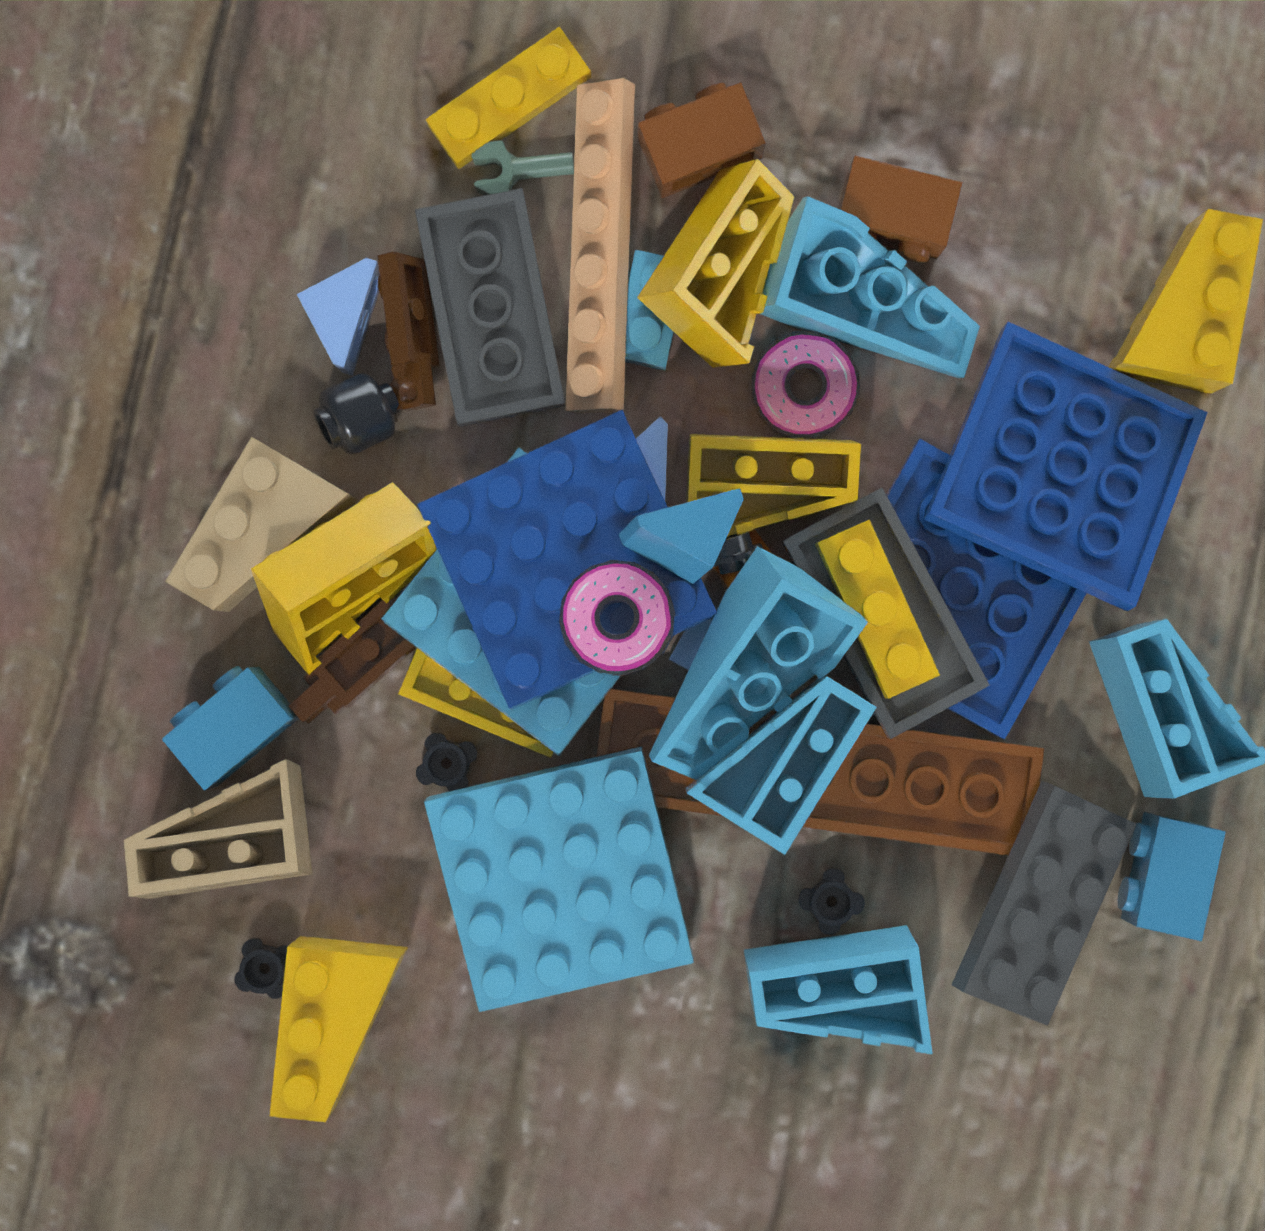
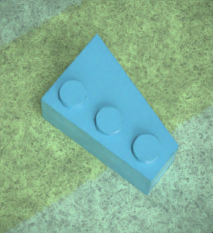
M1167 619L1136 624L1089 641L1144 797L1175 799L1265 764V748L1257 746L1238 722L1241 719L1240 715L1231 704L1223 702L1206 679L1210 675Z

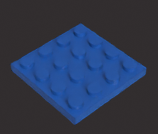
M1007 322L998 335L924 520L1122 610L1129 611L1136 607L1208 412L1011 322Z
M623 410L417 504L424 520L431 522L428 526L429 532L510 710L601 669L593 666L579 655L566 634L563 622L564 604L568 592L578 579L599 566L628 564L644 571L662 587L668 600L671 627L666 639L711 619L717 614L701 578L692 584L622 545L619 533L636 516L668 508ZM611 595L604 598L596 607L594 614L595 625L598 631L605 637L613 640L629 637L635 632L640 619L636 604L630 598L623 595Z
M919 439L916 441L886 495L990 685L947 709L998 738L1005 739L1087 593L924 520L949 454Z

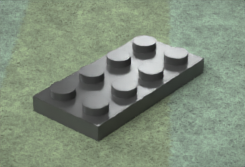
M523 188L415 209L457 425L463 427L566 406Z
M880 488L783 540L781 543L793 565L801 568L839 597L815 544L870 520L940 674L936 678L886 699L858 638L850 646L843 657L867 701L877 707L874 714L887 738L892 739L990 685L883 488Z
M1041 781L951 985L963 993L1048 1026L1134 832L1136 823L1057 786Z

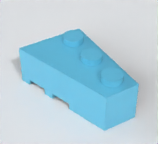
M824 676L821 679L817 678L794 697L790 705L780 713L776 712L753 731L748 739L685 788L687 794L784 855L877 708L828 676Z
M907 925L744 950L750 999L758 1027L828 1038V1034L858 1038L864 1044L880 1046L882 1042L913 1047L915 1052L933 1055L919 946Z

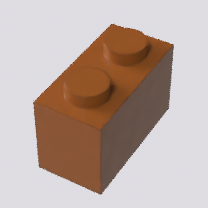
M741 82L726 87L725 83L708 86L695 95L696 100L679 107H675L674 103L660 105L644 115L645 120L638 123V141L662 199L715 178L721 169L755 159H762L766 142Z
M855 155L847 172L838 209L858 217L870 228L868 233L883 246L897 249V253L904 259L914 262H928L929 257L938 259L947 247L963 182Z

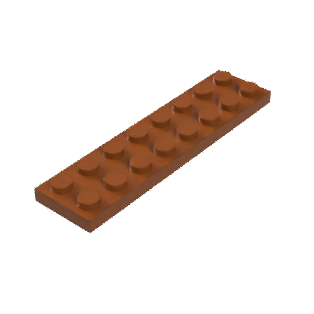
M610 689L604 697L596 757L642 746L657 807L722 816L686 793L685 788L695 779L654 763L649 757L676 697ZM777 711L768 712L749 728V735ZM866 724L803 827L1009 856L1040 786L1045 748L910 729L889 739L881 725Z

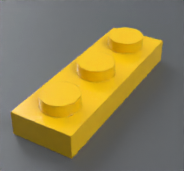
M559 26L425 120L459 170L472 161V153L481 146L491 141L504 139L576 89L577 85H581L591 78V70Z
M870 520L816 543L817 550L839 598L868 621L857 638L884 698L889 699L940 676Z
M417 648L399 690V695L551 758L554 752Z

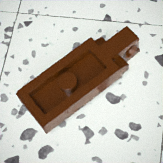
M394 251L377 255L380 273L378 277V290L383 299L387 328L385 331V344L390 354L391 365H393L391 371L394 378L390 385L399 402L397 409L410 411L436 405L432 367L440 366L425 261L422 258Z
M396 595L387 604L382 600L357 623L361 628L349 639L344 636L339 638L318 657L321 664L310 675L307 673L303 677L310 687L289 705L303 723L307 722L310 724L327 708H330L337 715L346 707H351L417 648L381 619L398 599Z

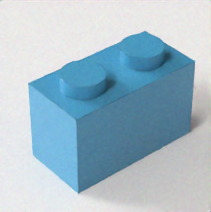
M239 666L232 668L213 684L212 687L217 692L202 706L197 701L190 703L170 720L174 729L164 736L162 740L204 791L218 787L299 719L289 707V701L260 667H247L244 671Z
M1143 812L1142 822L1136 823L1129 842V852L1131 855H1134L1130 877L1123 878L1118 891L1117 903L1118 908L1122 910L1121 919L1136 927L1202 941L1226 831Z

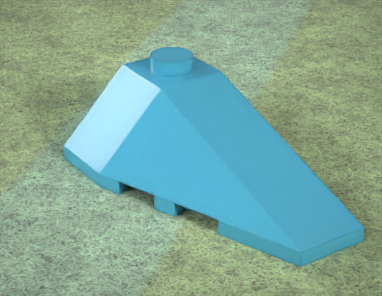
M811 197L802 198L788 220L777 263L770 264L762 293L768 297L764 312L759 314L797 329L949 376L964 378L980 326L938 288L928 286L905 266L907 261L895 250L888 251L868 233L870 228L858 217Z
M757 546L721 600L717 614L713 617L649 754L652 762L697 780L748 739L749 728L773 708L780 713L790 705L793 700L789 695L814 675L821 679L833 670L867 625L868 621L801 568Z

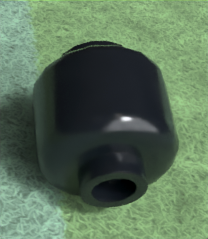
M365 373L357 374L322 391L319 396L320 407L314 409L315 420L327 444L332 449L340 447L344 452L351 455L392 437L395 432L393 415L400 413V409H397L399 402L388 383L378 385L372 377Z

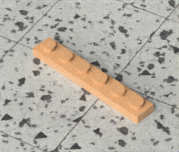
M625 78L577 85L565 411L577 414L624 411L635 84Z

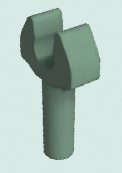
M498 140L484 144L471 155L475 165L487 166L497 164L502 168L500 176L495 179L475 181L476 191L484 196L510 191L522 179L574 174L572 152L517 158L506 150L503 141Z

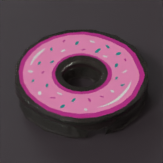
M794 331L775 339L760 354L751 375V400L759 418L774 433L786 438L819 439L834 433L852 415L860 395L859 371L851 353L835 338L817 331ZM799 372L813 374L820 384L818 396L809 401H802L796 398L790 390L791 377Z
M609 560L590 566L572 580L561 601L559 624L566 646L581 664L602 675L624 676L645 671L663 656L673 638L675 610L669 590L654 572L636 562ZM613 603H624L633 610L634 623L625 633L611 634L602 627V613L606 607Z

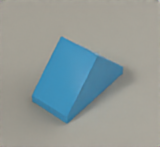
M739 488L638 515L619 533L622 545L694 584L713 568L744 500L742 492Z

